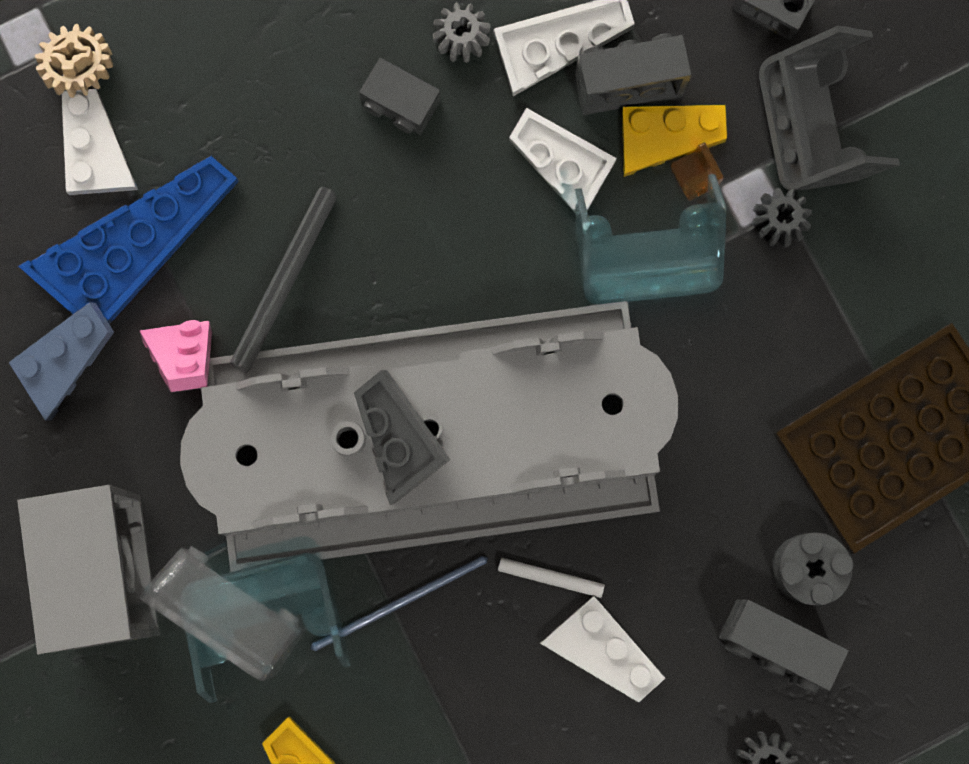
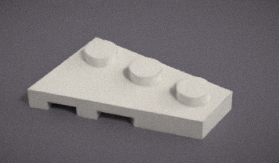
M88 89V95L84 96L81 90H77L74 98H70L68 92L64 91L62 93L66 192L69 195L138 190L99 92L96 89Z
M528 108L524 111L509 137V141L582 220L617 158Z
M595 596L590 598L540 643L637 702H640L666 679Z

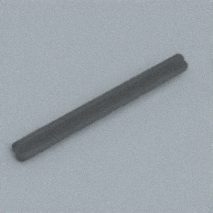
M320 187L312 200L231 359L232 366L242 372L250 371L336 201L333 190Z

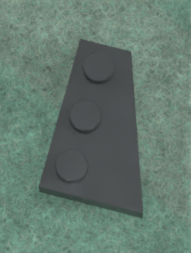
M387 370L379 371L354 392L367 436H371L378 457L375 461L379 473H383L388 492H386L389 504H395L450 461V458Z

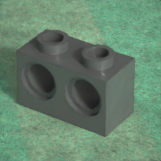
M736 0L733 10L792 41L815 0ZM784 4H794L799 12L788 11Z

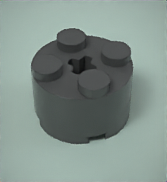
M807 533L786 540L776 551L772 562V570L778 590L788 600L800 605H826L837 600L847 590L852 577L853 561L847 550L837 539L823 533ZM807 563L816 564L815 570L817 575L808 576L810 570L806 567Z

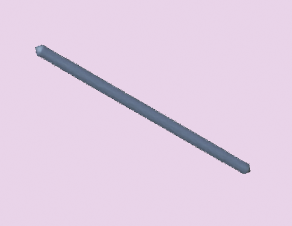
M480 556L328 636L313 642L310 649L318 651L486 564L488 557Z

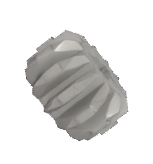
M456 2L453 13L443 8L441 11L443 19L434 20V28L437 31L433 33V41L440 43L438 46L439 53L445 54L450 51V60L452 62L457 59L458 55H463L464 62H469L470 52L480 57L482 55L481 46H488L490 38L486 35L490 32V24L483 22L485 19L484 12L479 11L473 14V5L471 3L466 6L465 10H461L459 3ZM461 29L467 30V32L462 34V37L456 35V33L461 32Z

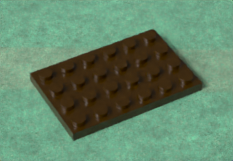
M953 323L945 326L774 434L851 554H855L969 481V347Z

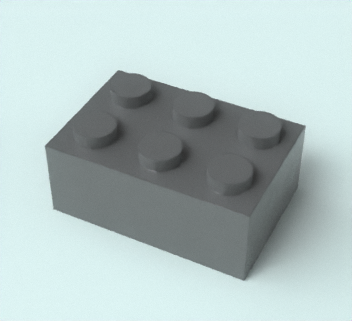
M670 33L657 35L652 38V41L638 43L637 40H627L621 42L615 48L604 49L602 46L588 48L583 51V54L578 56L574 78L583 116L682 97L692 74L683 35L672 36Z
M736 600L718 637L727 642L724 649L747 659L754 656L759 659L756 664L757 666L775 675L783 676L786 672L792 675L789 682L814 693H817L819 688L831 690L849 650L750 600Z

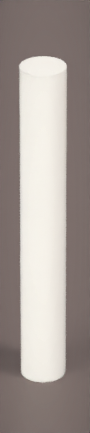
M502 557L498 567L499 572L599 598L602 597L605 584Z

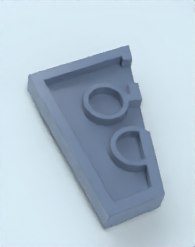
M89 302L9 362L45 421L53 420L59 411L57 408L66 395L72 393L77 385L75 382L85 368L91 366L114 333L96 303Z

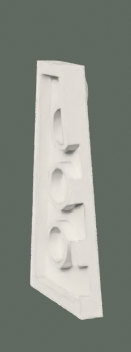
M595 0L495 28L493 34L512 96L577 61L579 54H583L584 50L595 46H604L634 28L635 23L627 0Z

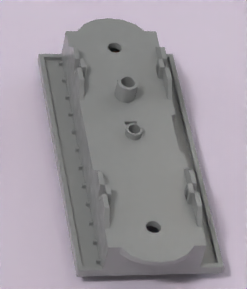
M623 301L260 351L248 372H242L232 366L231 359L233 355L210 358L208 387H201L203 406L189 420L181 440L180 466L186 487L200 506L216 515L218 534L226 536L230 572H239L660 512L654 477L660 472L657 453L671 439L678 419V394L670 371L658 355L640 345L638 327L631 328L628 303ZM381 370L389 372L424 423L432 421L439 426V432L434 437L450 458V461L392 505L389 504L386 495L388 489L383 473H379L375 461L378 457L371 436H367L354 395L356 390ZM605 396H618L622 401L621 412L616 415L607 414L602 408V400ZM346 431H354L359 436L357 444L350 449H344L339 444L341 435ZM246 445L253 446L258 453L256 462L250 466H243V461L237 457L239 449Z

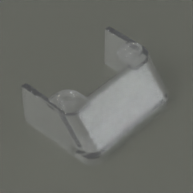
M193 546L189 549L180 548L147 585L140 595V599L253 677L261 681L275 677L307 628L297 625L300 619L283 607H281L279 612L269 609L213 571L206 564L209 557Z

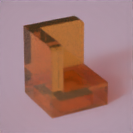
M705 142L699 144L695 152L673 162L671 165V170L688 201L719 187L724 179Z

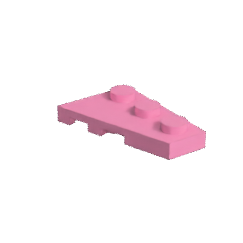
M190 320L183 322L181 325L140 330L143 344L149 349L150 356L153 362H156L159 372L170 392L207 387L212 338L209 321L199 322Z

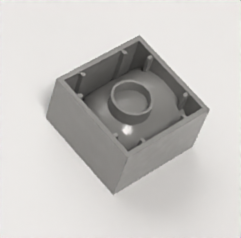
M104 485L17 500L37 654L76 650L160 635L140 494L112 485Z

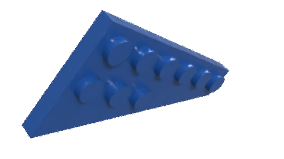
M210 156L178 174L171 182L157 190H150L143 194V198L129 206H122L80 230L78 235L60 245L52 246L46 250L45 254L32 261L28 260L18 267L72 314L89 302L96 303L110 325L239 181L237 177Z

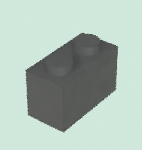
M382 58L378 59L359 92L361 103L364 104L363 108L367 112L379 118L384 115L392 119L395 127L408 134L414 131L421 135L441 101L439 89Z

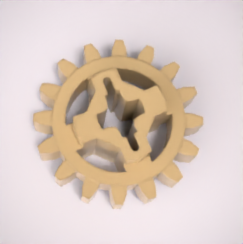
M75 24L73 30L68 32L62 26L60 28V35L56 36L51 32L48 34L51 40L49 44L40 42L39 46L43 53L35 54V59L39 64L36 66V70L48 89L53 87L57 95L60 96L67 90L70 98H74L76 91L81 90L84 96L88 95V87L101 88L98 82L100 78L109 79L110 76L106 68L113 67V62L110 58L112 52L108 43L105 42L101 33L95 35L92 27L89 26L82 32L79 24Z

